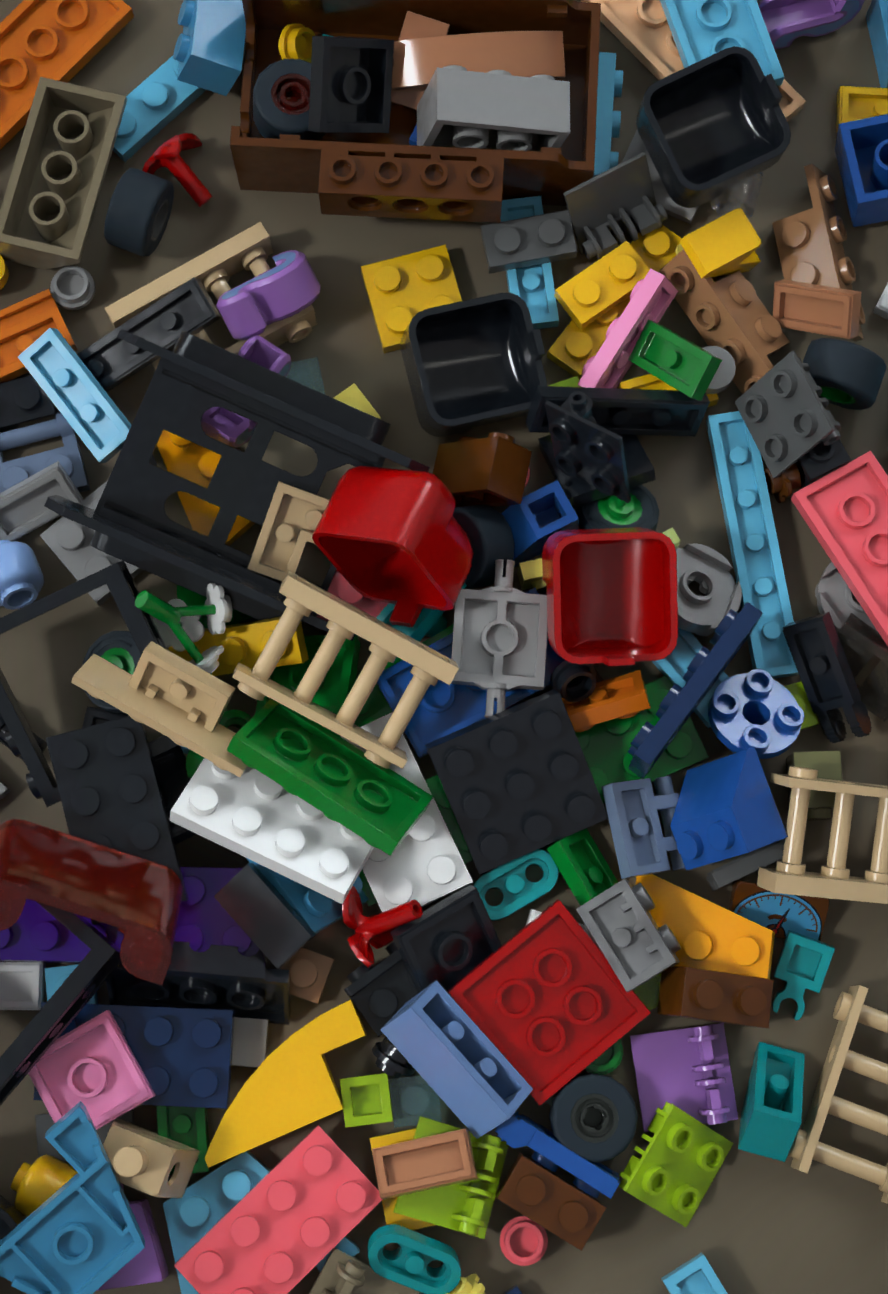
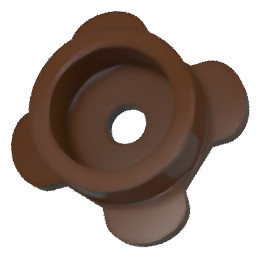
M765 463L764 472L768 492L771 495L774 494L778 503L785 502V496H791L792 493L801 489V478L796 463L775 479H773Z

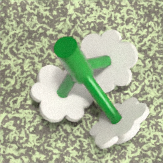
M209 583L206 589L207 600L205 605L187 606L181 599H172L167 603L146 590L141 591L135 599V606L154 617L153 621L156 627H158L157 629L166 648L172 646L179 652L187 650L192 657L190 663L212 675L213 671L220 665L217 660L219 655L224 652V647L222 645L218 647L215 645L201 654L193 642L199 641L204 635V626L198 621L201 615L208 617V629L212 635L225 633V623H229L232 618V603L230 597L224 595L223 587L215 583Z

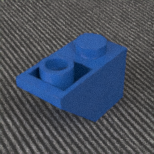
M558 480L522 497L521 504L511 505L501 513L511 528L515 543L514 567L518 566L519 563L526 562L542 554L545 542L555 532L579 529V517Z

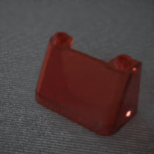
M11 819L3 822L0 825V931L8 929L17 922L26 899L118 927V931L124 934L120 948V957L125 969L137 978L163 985L171 962L183 892L181 880L177 874L164 865L22 819Z

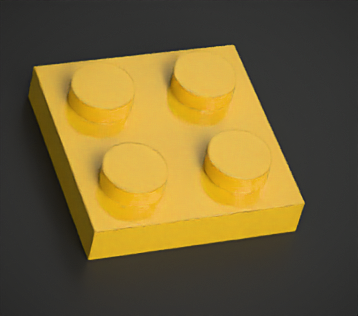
M446 244L360 266L384 353L401 349L400 341L403 333L418 312L462 301Z

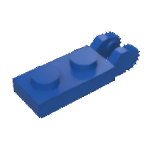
M518 1111L510 1119L496 1127L495 1132L498 1133L497 1137H500L501 1141L505 1140L506 1144L514 1149L524 1146L533 1149L534 1153L531 1157L536 1162L553 1172H556L560 1166L575 1176L573 1184L594 1198H598L600 1193L611 1199L620 1184L617 1172L601 1162L593 1163L582 1158L559 1143L552 1134V1131L524 1114H518Z

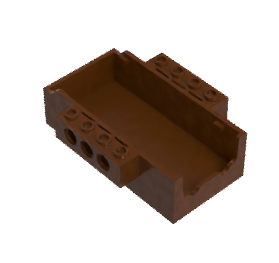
M242 0L246 21V57L243 65L240 105L241 122L240 126H231L230 148L240 190L319 194L321 214L500 223L502 200L541 196L542 205L567 206L563 193L593 178L601 3L579 2L575 0ZM407 11L450 24L448 35L504 31H563L566 77L554 79L570 82V134L560 148L541 147V152L409 145V138L417 124V111L391 103L389 133H326L319 141L301 140L300 135L280 134L279 139L264 138L259 133L253 120V88L262 71L270 64L282 60L278 49V42L282 30L288 24H302L310 28L316 36L326 34L334 37H367L398 41ZM285 95L278 98L275 102L279 110L290 115H299L309 110V102L298 95Z

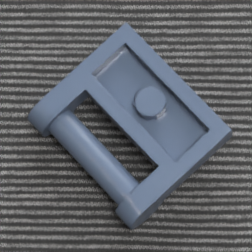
M61 413L56 414V419L0 433V493L57 461L60 462L79 493L91 490L77 433ZM58 436L62 437L63 447L6 462L4 460L2 451Z

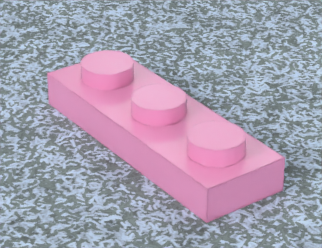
M650 268L645 278L636 283L630 295V302L621 316L613 320L608 327L606 340L596 356H592L584 365L581 374L582 378L578 382L580 387L617 389L632 365L628 358L648 319L658 323L678 292L666 276Z

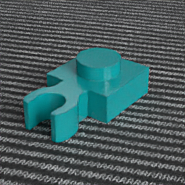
M790 930L788 931L773 973L774 977L786 981L784 987L773 998L772 1007L775 1013L778 1012L783 999L792 998L797 1002L793 1018L799 1020L802 1017L805 1009V1002L803 1000L805 989L820 993L835 951L834 946Z

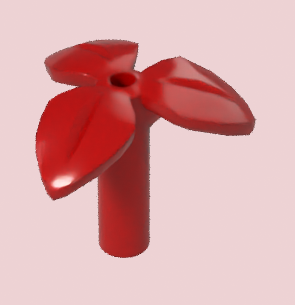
M183 133L170 138L160 145L144 163L142 171L152 175L160 167L168 168L199 207L205 205L213 197L180 156V151L202 146L200 139L193 133Z
M352 886L342 904L343 922L347 927L355 930V934L350 936L347 941L356 957L368 968L374 964V953L370 944L376 949L389 945L394 941L390 931L421 918L423 914L420 903L417 900H411L380 914L367 917L363 915L362 902L355 886Z

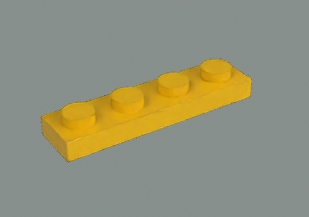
M662 225L661 228L655 229L643 236L639 232V239L632 241L630 245L649 269L651 268L659 272L676 256V247L680 244L679 241L682 238ZM630 297L582 330L571 320L547 351V358L572 376H578L580 380L584 365L592 356H596L606 340L608 327L613 320L621 316L630 302Z

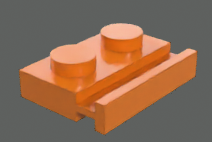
M49 289L0 310V383L8 382L29 372L18 356L49 328L58 329L74 351L78 350Z

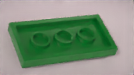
M270 699L233 736L227 748L228 752L241 759L248 767L263 773L280 784L290 794L300 797L323 812L327 818L342 824L362 837L369 845L379 848L390 856L426 811L433 799L432 795L390 768H383L364 756L365 752L337 734L273 699Z

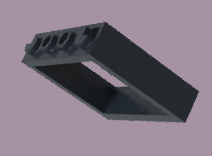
M125 561L114 563L0 618L1 635L107 584L140 654L142 655L144 649L151 641L167 649L151 615L135 606V599L140 592ZM0 668V714L8 728V731L5 732L7 744L16 757L22 756L30 772L26 774V780L32 794L36 799L43 798L46 806L49 807L61 801L56 779ZM165 735L150 741L149 746L152 757L177 746V744Z
M0 846V870L91 949L0 1057L1 1106L127 955Z

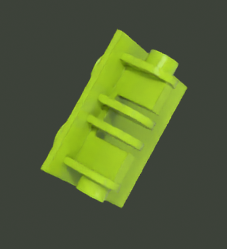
M666 1102L662 1110L657 1107L656 1115L647 1129L654 1133L653 1138L645 1133L641 1135L643 1139L650 1142L646 1150L644 1151L638 1146H635L633 1149L642 1155L641 1159L632 1155L624 1171L620 1172L619 1176L623 1179L619 1187L677 1223L687 1227L734 1143L675 1105Z
M419 1116L413 1140L460 1130L461 1128ZM469 1131L478 1179L398 1196L393 1212L485 1239L509 1145L501 1141V1138L484 1134L476 1139Z

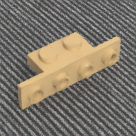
M151 641L144 649L133 675L96 654H93L74 674L71 683L87 691L92 697L105 701L128 714L133 720L144 723L169 737L177 745L192 750L213 762L218 768L229 771L238 777H241L248 766L241 759L227 751L236 733L219 724L236 688Z

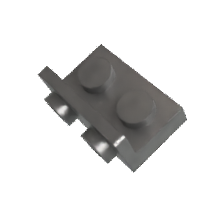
M624 878L576 910L626 992H630L667 968L678 964L680 961L675 952L680 950L681 946L668 925L665 924L659 928L649 911L656 906L643 885L639 883L633 887L631 882Z

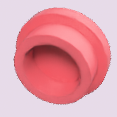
M524 1215L510 1219L503 1226L499 1240L502 1253L513 1264L519 1266L535 1264L544 1256L547 1250L548 1237L545 1228Z

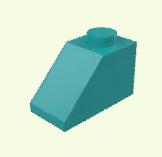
M762 1042L758 1043L741 1111L739 1150L783 1162L786 1161L802 1123L805 1054Z

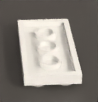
M392 713L360 728L379 737ZM402 734L396 747L406 752L407 762L403 769L394 764H391L389 768L432 795ZM340 736L341 738L351 743L358 749L362 750L363 752H366V749ZM434 798L391 856L374 847L362 868L382 912L411 900H417L421 907L473 883Z
M206 758L203 759L170 810L169 821L341 904L346 899L374 848L362 837L342 824L327 818L323 812L300 797L290 794L280 784L258 770L247 767L242 776L238 777L229 771L218 768Z

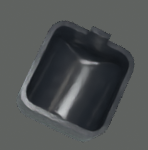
M735 46L726 48L655 82L648 87L643 96L636 119L638 133L670 198L679 206L685 208L700 206L719 197L724 189L772 167L779 161L790 143L791 131L789 124L779 106L782 95L772 74L765 76L757 59L747 49Z
M498 293L420 311L412 318L400 341L402 357L419 423L428 434L436 437L459 434L469 431L472 427L524 416L529 412L537 386H547L541 361L545 355L540 330H534L530 312L525 301L513 293Z

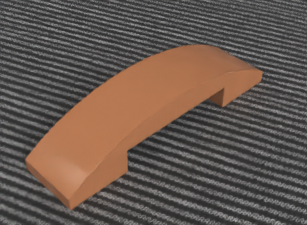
M563 31L485 32L394 41L391 90L427 87L436 68L450 65L465 67L467 71L484 73L492 70H504L511 73L512 76L532 77L535 75H550L554 78L566 77Z

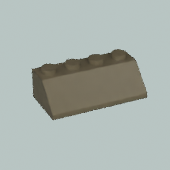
M40 77L0 209V254L5 261L44 270L80 263L127 103L126 96Z

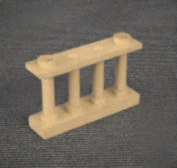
M259 222L105 307V311L111 324L116 329L193 277L200 279L205 290L213 292L218 300L223 293L231 290L228 281L232 275L245 269L251 270L256 277L271 269L266 262L268 255L273 253L270 236L262 223ZM310 305L289 318L267 325L264 332L259 334V336L277 347L287 341L295 343L310 334L312 327L317 325L313 306ZM204 329L194 335L212 344ZM240 340L225 350L238 355L239 350L247 340ZM161 357L152 363L155 370Z
M288 571L279 589V593L286 596L283 604L287 607L253 669L238 662L232 678L239 681L237 688L259 701H263L264 697L267 696L366 749L364 756L383 768L389 769L391 764H394L403 769L407 762L406 752L396 747L430 684L435 686L438 680L448 685L451 684L459 670L456 661ZM314 611L329 620L326 625L329 631L296 691L293 692L269 678L303 616L309 617L311 612ZM354 634L371 642L368 650L372 653L336 715L312 702L345 640H351ZM396 657L413 665L410 671L413 677L382 733L377 737L354 723L387 663H393Z
M789 766L788 775L771 773V783L791 788L786 826L788 837L785 838L782 861H777L776 868L759 867L757 886L778 894L888 904V786L817 778L818 770ZM811 790L835 792L827 864L821 865L820 873L806 872V865L801 863ZM855 795L879 797L870 870H865L864 877L849 876L850 869L846 868Z
M856 985L850 986L848 993L842 991L836 1002L833 1018L839 1021L803 1130H798L788 1156L793 1157L791 1168L807 1174L811 1162L814 1160L878 1184L879 1190L883 1192L881 1202L888 1204V1163L883 1166L819 1142L827 1114L888 1136V1115L834 1095L842 1068L888 1085V1064L849 1050L857 1022L888 1033V1013L865 1005L864 1001L869 988Z

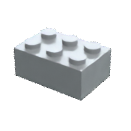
M458 65L436 68L417 105V146L541 152V147L560 148L570 134V82L555 80L550 75H535L532 77L512 76L511 73L504 70H492L487 73L467 71L465 67Z

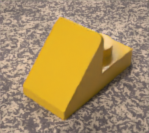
M741 208L730 211L687 234L679 241L701 279L729 275L739 270L741 273L749 272L761 262L755 252L762 244L761 239Z

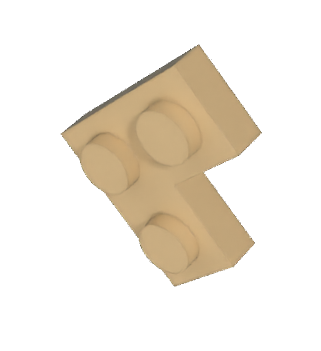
M278 481L248 569L282 582L288 571L295 574L306 542L314 543L312 535L330 499Z

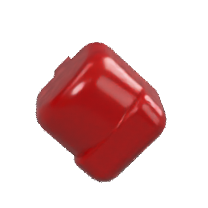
M358 466L348 469L340 478L312 535L314 543L357 592L375 601L396 604L389 621L392 625L406 627L414 626L423 608L442 611L453 609L470 572L474 553L467 534L453 517L456 505L454 496L439 477L426 471Z
M629 527L563 530L555 532L547 539L542 552L543 581L547 587L548 639L550 646L556 654L569 663L574 664L604 663L607 666L635 665V662L664 659L673 652L678 640L677 554L675 545L669 537L651 529Z

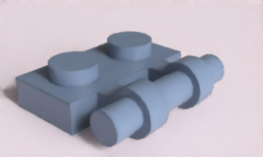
M671 776L655 779L653 783L656 796H654L650 778L611 783L602 787L621 879L657 874L670 870L667 853L670 855L673 871L685 869L670 827L680 795L679 793H674ZM659 812H660L661 819H662V824H663V828H664L665 837H663V833H662V829H661V824H660L659 815H658Z

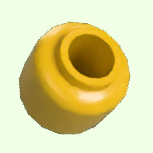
M48 1154L37 1158L32 1165L24 1162L11 1184V1189L17 1192L15 1208L23 1216L28 1217L78 1172L71 1165Z

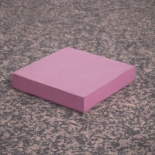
M110 1010L104 1011L56 1039L28 1073L54 1123L81 1101L86 1106L96 1130L156 1096Z

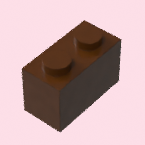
M491 432L487 438L480 439L463 436L459 437L458 442L439 444L433 474L440 478L454 496L455 507L470 505L490 507L517 505L522 502L532 451L515 444V438L504 433Z
M672 966L661 973L657 1014L738 1026L769 1028L773 980L691 967Z
M519 1152L496 1192L498 1200L581 1251L607 1208L602 1202L586 1194L521 1152Z

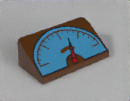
M735 881L732 883L729 910L774 931V937L786 939L787 933L790 930L821 941L830 899L778 894L761 888L756 883Z

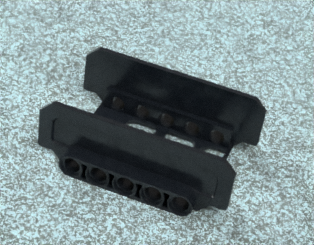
M120 328L117 338L161 357L96 509L80 505L59 495L48 497L44 506L65 518L95 530L90 542L92 547L205 597L209 583L221 585L224 589V595H228L231 599L232 609L255 619L264 620L282 616L287 607L283 604L286 596L279 593L282 581L249 570L248 566L252 556L225 544L237 515L263 526L278 481L317 495L326 473L346 464L355 467L370 466L382 468L387 458L414 471L428 472L430 467L382 446L391 424L203 339L181 331L172 352ZM222 407L257 423L245 452L205 434L202 429L201 420L203 414L208 409ZM163 430L221 455L208 488L150 463ZM274 431L308 445L315 451L318 462L317 467L311 474L297 476L262 460ZM178 491L187 492L221 507L208 536L178 524L167 516L164 506L169 495ZM331 563L322 586L315 585L327 591L337 568ZM314 611L311 612L309 617L303 616L301 620L302 625L306 622L326 632L329 631L326 627L329 620Z

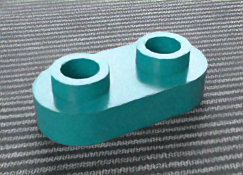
M537 849L498 866L481 876L475 882L474 887L477 888L490 920L498 921L547 894L557 882L558 867L549 853ZM531 865L540 867L543 872L542 879L538 882L529 881L525 875L527 867ZM498 889L502 893L503 901L500 905L491 906L486 902L485 894L488 890Z
M389 1224L378 1228L369 1238V1264L372 1270L379 1276L424 1294H446L458 1285L461 1278L458 1254L451 1246L396 1224ZM389 1243L400 1245L396 1250L392 1251L384 1248ZM434 1260H439L443 1262V1264L438 1268H431L428 1266V1264Z

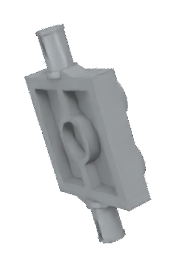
M504 559L495 560L494 587L491 586L482 590L461 589L455 603L451 659L456 661L459 670L451 684L473 685L487 690L485 718L493 716L494 701H497L496 714L505 710L506 692L515 689H544L548 633L547 595L528 594L513 588L515 561L508 559L505 577H503Z

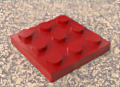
M556 900L448 990V993L533 1088L530 1095L539 1106L651 1013L633 990L626 992L604 954L560 900Z

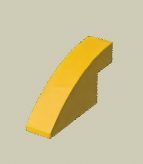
M351 999L319 1015L293 1033L249 1077L225 1112L205 1156L208 1168L344 1109L342 1098L324 1054L367 1036L354 1002Z

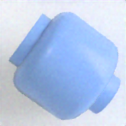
M0 540V606L11 610L20 609L36 600L44 584L43 573L30 546L18 541Z

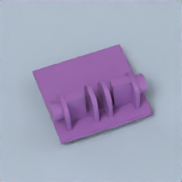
M724 1023L630 1036L644 1132H650L647 1129L656 1115L657 1107L662 1110L666 1102L675 1105L703 1124H721L738 1119Z

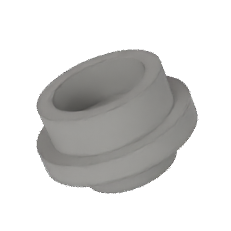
M67 266L60 269L54 275L50 284V291L55 302L67 310H79L87 306L94 298L96 290L91 274L78 266Z

